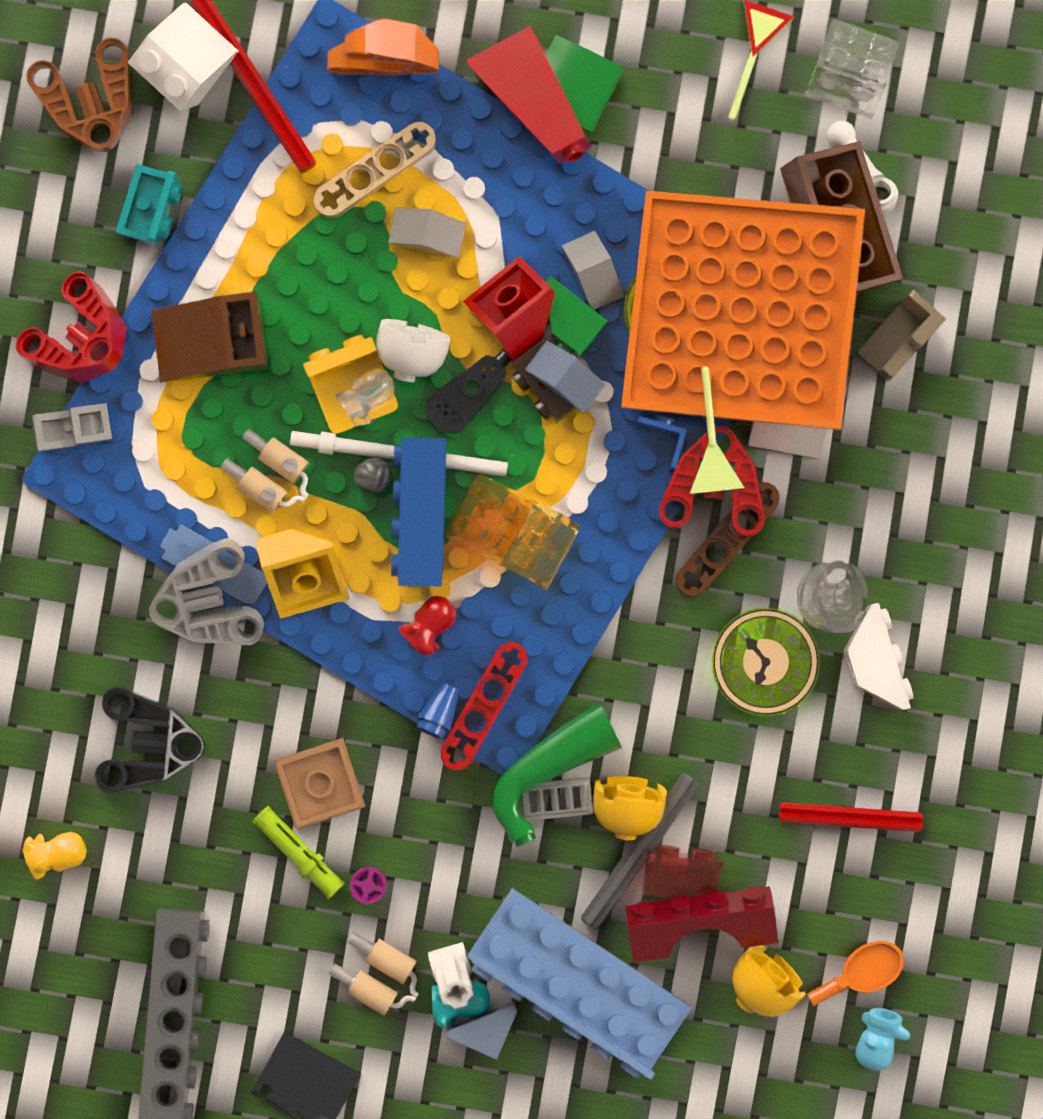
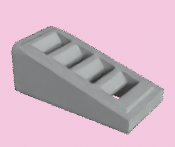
M590 778L548 781L525 791L519 799V810L522 818L528 821L593 814ZM579 786L581 807L574 808L572 787ZM557 788H565L567 809H559ZM550 789L552 810L545 811L543 790ZM528 791H536L538 812L530 813Z

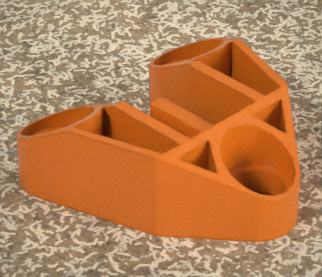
M383 18L347 34L344 43L329 50L327 71L336 74L390 76L436 73L439 71V50L416 24Z

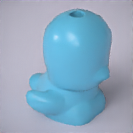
M873 1008L862 1015V1021L867 1025V1029L863 1031L855 1055L858 1062L864 1068L871 1071H879L888 1067L893 1060L895 1038L908 1040L910 1033L902 1027V1017L899 1014L884 1008Z

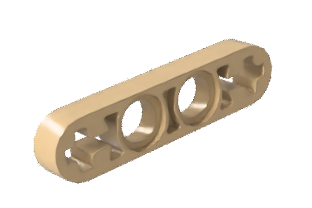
M423 122L410 124L320 186L314 195V204L318 213L328 219L341 216L428 156L436 145L433 129ZM417 131L420 135L427 133L429 135L426 138L427 146L422 148L419 144L414 145L409 149L412 157L406 159L403 149L397 143L402 140L406 147L413 142L412 134ZM394 151L400 156V163L395 169L387 170L380 165L379 159L384 152ZM357 171H364L371 178L369 186L364 190H356L350 185V178ZM343 181L347 192L353 198L347 200L344 194L336 200L338 205L336 209L332 210L330 206L323 208L321 206L325 202L323 195L329 193L331 196H335L342 190L337 184Z

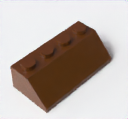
M860 141L795 157L780 168L791 203L865 209L856 296L903 279Z

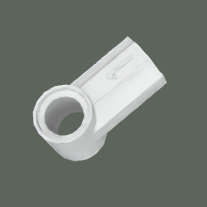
M461 942L428 952L432 972L436 983H438L443 1004L451 1005L454 1009L466 1006L468 999L473 996L469 976V974H472L464 943Z

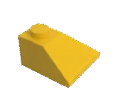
M293 529L256 539L261 567L280 619L350 599L332 542Z

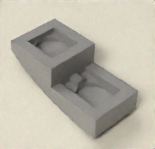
M107 403L74 407L66 411L32 416L37 453L112 440Z

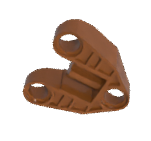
M113 37L102 40L97 45L95 51L101 73L100 78L111 109L110 111L105 112L96 82L83 83L80 87L75 88L85 118L79 121L72 97L54 64L45 60L36 61L31 64L26 74L29 86L63 133L93 151L100 153L108 152L117 145L133 113L132 66L128 63L131 55L125 44ZM111 46L119 47L123 53L122 59L115 65H109L103 61L104 51ZM41 69H49L54 74L53 82L48 87H38L34 82L35 74ZM99 126H107L111 132L110 139L104 144H96L91 140L92 131Z

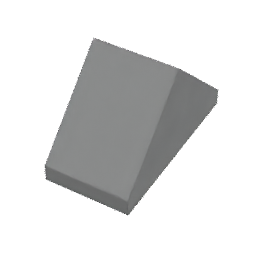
M395 208L388 244L459 259L466 223L431 209Z
M595 231L562 245L588 306L593 310H597L624 298L611 257Z

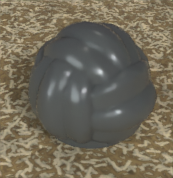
M380 458L365 460L355 469V486L383 495L392 484V473L389 465Z

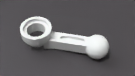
M837 121L828 129L827 139L832 147L857 142L855 140L856 132L854 127L846 121ZM864 152L874 187H883L890 193L887 199L879 201L883 214L889 213L897 204V187L891 180L883 178L884 174L874 167Z

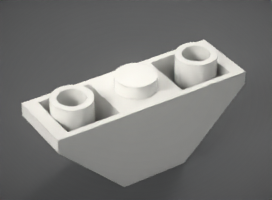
M879 603L872 604L866 607L843 650L853 685L898 710L911 708L909 700L913 699V692L907 678L902 679L898 665L903 664L900 649L897 643L891 644L887 630L892 629L890 616L886 608H880Z

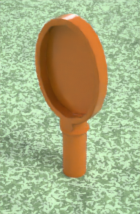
M888 941L870 942L859 947L845 961L841 976L834 977L833 980L807 993L811 1004L814 1007L840 992L843 993L848 988L857 992L868 993L887 987L899 976L903 969L904 958L902 951L895 944Z

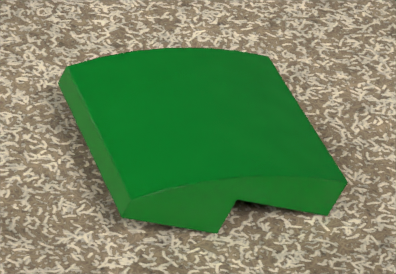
M556 35L546 55L583 130L592 133L624 69L614 62Z

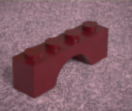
M770 886L749 887L745 890L731 892L717 891L708 895L694 897L680 896L672 900L657 902L643 901L635 905L625 906L633 963L669 958L673 947L683 936L699 929H718L733 936L742 948L778 943L775 907Z

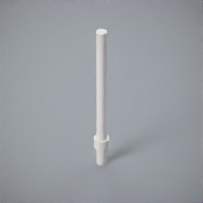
M292 431L290 445L318 449V453L333 455L334 452L394 460V446L338 438L336 433L322 431L321 435ZM446 453V468L506 477L508 462Z

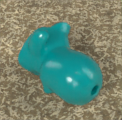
M472 981L473 996L468 999L466 1006L454 1009L451 1005L443 1004L438 985L432 986L433 1021L440 1028L446 1029L447 1025L453 1026L454 1018L457 1016L475 1018L484 1015L490 1007V993L487 987L478 981Z

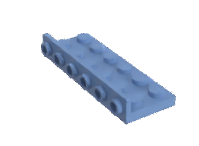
M513 888L467 955L472 963L475 964L472 970L489 982L495 977L504 983L502 990L518 1001H521L524 996L535 1003L532 1009L549 1021L553 1016L564 1022L561 1027L564 1031L578 1040L584 1035L594 1042L591 1046L593 1050L607 1059H610L613 1054L623 1061L620 1067L638 1079L643 1074L652 1080L656 1073L651 1068L692 1009L689 1004Z

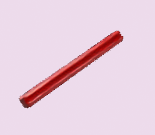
M190 0L193 9L239 51L230 62V66L299 172L305 173L316 165L315 158L212 0Z

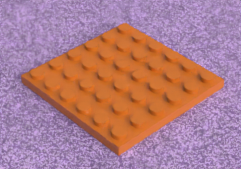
M646 191L621 408L706 417L702 368L706 366L709 368L714 418L841 430L865 209Z

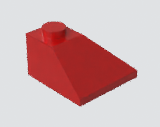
M519 256L463 302L498 346L515 361L543 339L555 292Z

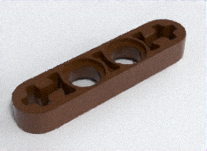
M759 482L758 486L761 493L765 490L771 493L768 498L772 503L771 506L762 505L766 521L777 508L780 495L777 488L771 483ZM732 510L678 571L675 581L676 586L685 596L694 597L703 593L751 538L736 536L730 531L729 522ZM743 510L738 514L749 521V530L754 529L758 525V522L750 512ZM719 543L725 548L726 557L721 563H712L706 558L705 551L709 544ZM699 557L703 565L714 570V573L709 576L704 571L698 579L701 587L699 589L691 587L688 590L683 586L686 582L683 574L685 572L693 574L700 567V565L694 563V560Z

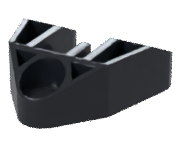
M123 687L111 688L105 693L102 700V708L109 718L132 721L133 724L165 726L169 728L168 734L133 731L131 752L165 755V762L136 759L128 761L117 759L105 760L99 764L95 772V782L102 791L107 793L168 781L199 760L204 754L205 741L203 737L175 708ZM116 693H123L129 699V708L123 714L114 713L110 708V699ZM185 736H192L198 742V750L191 757L183 756L178 750V743ZM109 765L117 766L122 772L121 782L113 787L104 783L102 778L103 770Z

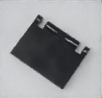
M284 1031L251 1093L258 1096L265 1083L272 1087L265 1101L295 1118L318 1119L320 1114L328 1119H337L361 1073Z

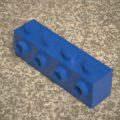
M402 437L401 445H394V467H401L400 482L394 481L393 503L400 504L399 518H393L392 540H399V554H392L391 576L398 577V586L442 587L447 438Z

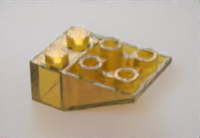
M478 473L444 537L547 591L581 526L564 514Z

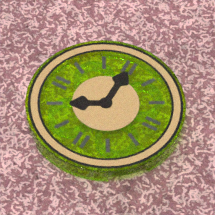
M756 608L735 616L721 629L712 649L711 672L719 692L732 706L751 715L776 716L796 708L810 695L819 676L820 653L813 634L800 619L780 609Z

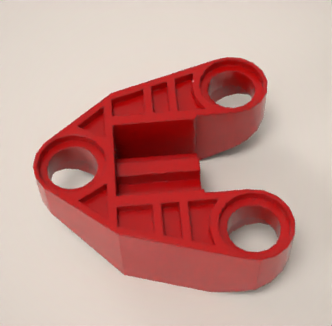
M74 272L64 280L61 289L62 295L76 307L79 313L97 327L96 330L91 332L78 321L74 326L69 324L66 327L68 333L65 338L79 349L75 355L53 337L50 338L36 327L24 330L18 336L15 346L18 354L33 366L52 375L77 383H84L107 374L117 366L122 357L127 327L101 286L86 273ZM81 283H87L84 294L74 297L76 287ZM41 338L38 350L34 353H28L30 343L35 339Z
M716 426L715 434H725L730 440V448L723 454L730 466H735L734 472L744 486L741 489H732L731 526L739 535L751 537L759 533L765 522L755 465L734 433L729 428ZM708 432L681 456L659 506V518L667 527L673 529L681 528L690 520L693 498H695L696 494H690V491L698 473L699 462H702L709 444ZM725 490L703 492L702 497L724 500ZM672 501L680 502L686 510L685 517L678 522L668 520L664 514L665 506ZM749 509L757 514L759 522L754 529L744 530L739 526L737 517L741 511Z

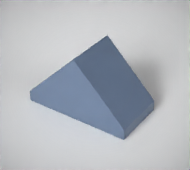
M549 341L544 343L525 369L527 373L583 414L605 386V383L578 358Z
M513 1001L490 1010L482 1016L470 1018L450 1026L446 1031L448 1038L497 1059L517 1014V1005Z

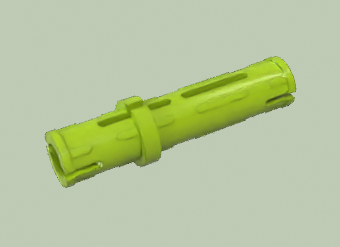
M269 806L261 811L252 821L300 870L298 874L302 878L307 877L314 883L328 900L345 884L322 861L324 857L320 853L316 855Z

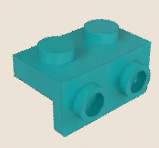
M136 164L116 229L117 235L159 247L161 238L167 239L172 225V218L168 217L172 204H178L183 187L181 183H178L180 178L176 172L168 171L167 173Z

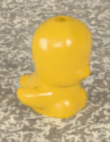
M74 832L62 833L48 842H45L42 834H38L35 840L28 837L23 847L26 863L36 880L44 877L46 872L51 869L61 872L80 865L85 859L87 852L82 837Z

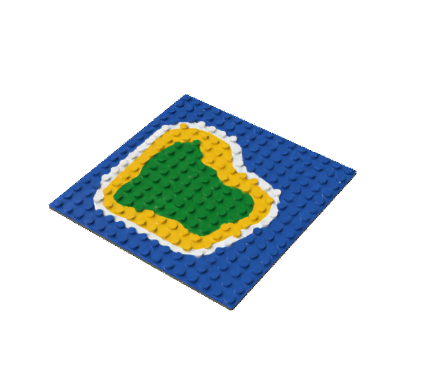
M317 0L266 83L315 158L316 165L305 173L299 172L256 104L252 105L121 318L127 330L123 353L119 363L107 374L80 383L63 410L107 403L112 440L38 452L24 473L23 482L169 573L176 566L162 559L166 550L160 545L169 529L172 528L177 531L180 524L212 542L222 539H231L237 542L244 551V562L261 572L263 570L256 542L258 538L293 529L332 542L350 599L280 619L269 586L266 584L255 604L244 603L222 590L224 606H247L257 610L264 620L263 630L417 724L419 723L418 715L438 688L440 682H443L460 690L452 722V730L499 647L508 642L520 644L527 653L528 661L526 667L474 756V759L503 775L510 766L536 746L668 528L659 518V506L674 474L669 471L678 437L638 426L639 416L651 420L654 419V415L668 417L675 420L674 426L687 429L678 463L681 456L708 432L707 419L700 416L621 408L630 335L625 318V303L629 289L636 279L646 191L649 190L586 152L580 159L574 162L559 164L497 98L440 64L439 71L436 73L398 76L336 74L327 71L328 51L344 43L347 34L371 22L334 0ZM423 122L433 129L436 145L428 156L341 216L328 219L318 213L314 204V195L320 186L410 124ZM417 131L412 134L413 142L406 147L402 140L397 143L403 149L406 159L412 157L409 149L414 145L419 144L422 148L427 146L426 138L429 136L427 133L420 135ZM386 151L379 159L380 165L387 170L395 169L400 163V156L394 151ZM357 171L350 178V185L356 190L366 189L371 182L370 176L364 171ZM343 181L337 184L342 190L335 196H331L329 193L323 195L325 201L321 205L323 208L330 206L332 210L338 207L336 200L344 194L347 200L353 198L347 192ZM395 208L431 209L465 222L466 228L459 259L388 244ZM595 231L611 257L624 298L595 310L607 320V325L579 360L601 379L605 386L586 412L583 414L575 409L557 424L552 418L546 421L533 405L537 398L530 389L523 392L511 375L516 371L512 367L514 361L511 360L505 366L506 377L461 433L440 432L427 419V399L485 355L495 357L502 350L463 301L520 256L545 282L552 276L587 304L562 245ZM257 292L260 297L269 369L160 383L151 310L217 296ZM548 318L543 339L547 336L550 339V341L554 344L556 340H554L551 337L550 322ZM384 319L407 321L406 326L417 328L420 324L449 335L451 340L446 358L435 373L425 377L416 376L414 382L394 378V370L387 368L382 363L398 403L397 410L336 434V437L392 446L401 445L402 437L447 438V454L508 462L506 477L446 468L442 587L398 586V577L391 576L392 554H399V540H392L393 518H399L400 504L393 503L394 481L400 482L401 467H394V460L382 459L390 467L392 484L389 490L383 493V495H379L355 486L354 472L357 466L365 460L374 457L334 452L333 455L318 453V449L290 445L292 431L321 435V431L332 433L303 365L310 361L308 356L329 348L330 353L344 348V341L359 335H363L364 339L372 337L376 347L378 330L381 320ZM469 381L465 389L469 394H476L480 386L476 381ZM544 384L540 386L542 389L546 388ZM714 418L715 427L723 426L729 428L733 420ZM247 429L252 430L267 442L273 437L309 462L304 472L308 477L305 491L309 495L303 503L296 501L289 507L279 506L272 514L237 489L240 482L220 468L228 458L245 471L254 467L288 491L284 502H288L294 496H302L300 493L302 477L295 484H292L258 460L261 452L242 439ZM715 434L717 445L720 443L725 434ZM677 501L668 503L664 509L666 518L672 521L682 504ZM226 551L236 557V555L233 552ZM208 584V585H204V586H199V587H195V588L198 589V588H202V587H206V586H211L212 584ZM437 595L446 597L456 609V621L448 630L436 637L435 642L439 645V650L434 651L433 655L422 656L408 642L398 628L413 622L415 612L430 597ZM246 619V620L250 621L251 623L255 624V622H253L252 620ZM514 648L510 653L503 651L501 657L505 659V663L502 669L499 670L495 665L491 673L500 675L508 683H511L514 676L508 675L507 672L512 665L519 667L522 660L518 658L519 651ZM495 679L487 681L482 689L484 697L490 701L499 700L504 693L502 683ZM472 711L465 717V727L470 732H480L485 727L486 719L481 712ZM457 729L454 735L461 738L456 746L461 751H463L467 742L474 747L478 741L477 739L467 737L460 729ZM446 732L443 740H446L449 733Z

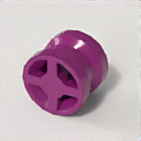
M374 866L360 868L350 881L352 896L363 904H372L379 901L387 889L385 874Z

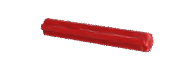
M781 803L778 813L779 821L784 823L920 832L923 827V815L919 812Z

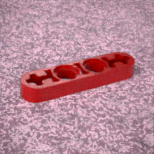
M514 642L505 643L499 647L442 745L440 751L441 760L448 768L461 770L467 767L481 746L526 667L528 661L527 653L520 644ZM514 648L519 651L518 658L522 662L519 667L516 665L510 667L507 674L513 675L514 678L511 683H508L502 676L492 674L491 670L495 665L501 670L505 663V659L501 657L503 651L510 653ZM495 679L502 683L504 693L499 700L490 701L484 697L482 689L487 681ZM472 711L481 712L486 719L484 729L477 733L466 729L464 723L466 715ZM457 729H460L467 737L477 739L478 741L474 747L467 742L463 749V753L467 755L466 760H458L453 764L449 761L451 755L446 751L449 746L456 747L459 744L461 738L454 735Z

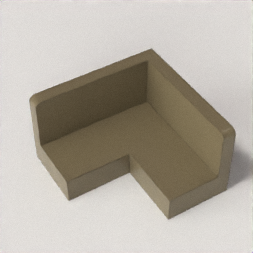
M913 290L864 343L857 354L884 379L890 381L914 353L934 334L946 318Z

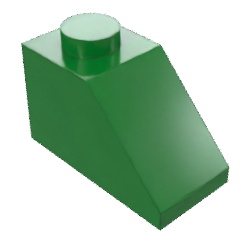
M550 276L546 283L555 292L549 314L551 337L556 340L554 342L555 346L580 359L606 327L607 320Z

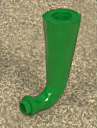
M600 702L589 707L534 746L510 766L497 782L493 793L494 814L500 825L508 833L510 842H514L516 847L536 839L534 826L522 818L518 808L519 799L525 791L592 760L622 749Z

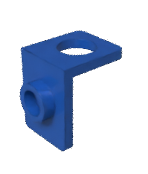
M654 415V419L651 420L639 416L638 426L678 437L669 471L674 473L687 429L674 426L675 420L668 417Z

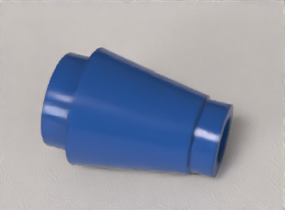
M440 682L438 688L418 715L419 723L416 728L432 737L444 739L446 732L450 733L460 690Z

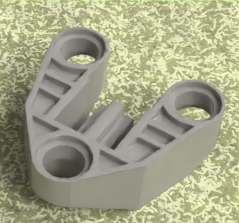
M222 539L179 562L151 603L149 614L152 621L157 626L192 642L252 645L260 639L264 628V620L257 610L247 606L228 607L227 605L193 613L194 611L224 605L223 593L221 588H219V584L186 591V589L213 584L214 581L237 575L241 571L245 560L242 547L231 539ZM222 551L233 552L237 557L238 563L234 567H228L219 561L217 555ZM162 601L172 602L177 609V614L170 618L163 617L157 611V604ZM242 619H250L255 622L257 631L254 634H247L238 627L237 623Z

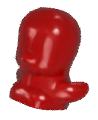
M432 596L415 612L414 621L400 626L398 630L422 656L433 655L434 651L440 648L435 639L438 635L448 630L456 621V609L446 597Z

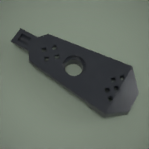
M503 350L495 357L489 355L482 357L427 399V419L440 432L461 433L506 377L505 366L512 359ZM469 381H476L479 384L480 389L476 394H469L466 391L465 386Z

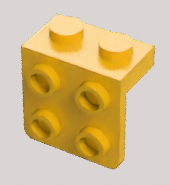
M363 335L355 336L343 342L344 348L330 353L329 348L317 351L308 356L309 362L303 364L332 433H342L393 413L398 408L397 400L382 362L378 357L372 337L364 339Z

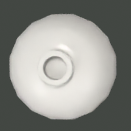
M381 320L377 334L376 349L382 363L387 368L394 370V378L414 382L416 376H429L440 368L448 353L451 340L449 335L420 324L418 328L406 326L407 321Z

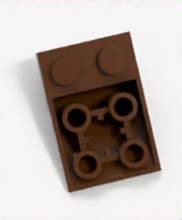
M256 291L217 296L151 310L160 383L269 369L260 297Z

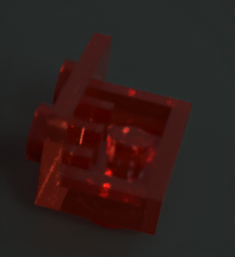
M658 845L657 850L647 849L642 893L649 896L675 898L680 896L694 897L717 892L720 869H724V861L719 857H715V851L708 849H694L693 854L679 853V847L670 845Z

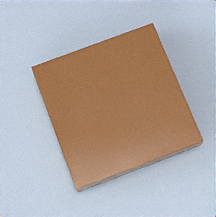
M344 738L274 760L296 830L366 807Z

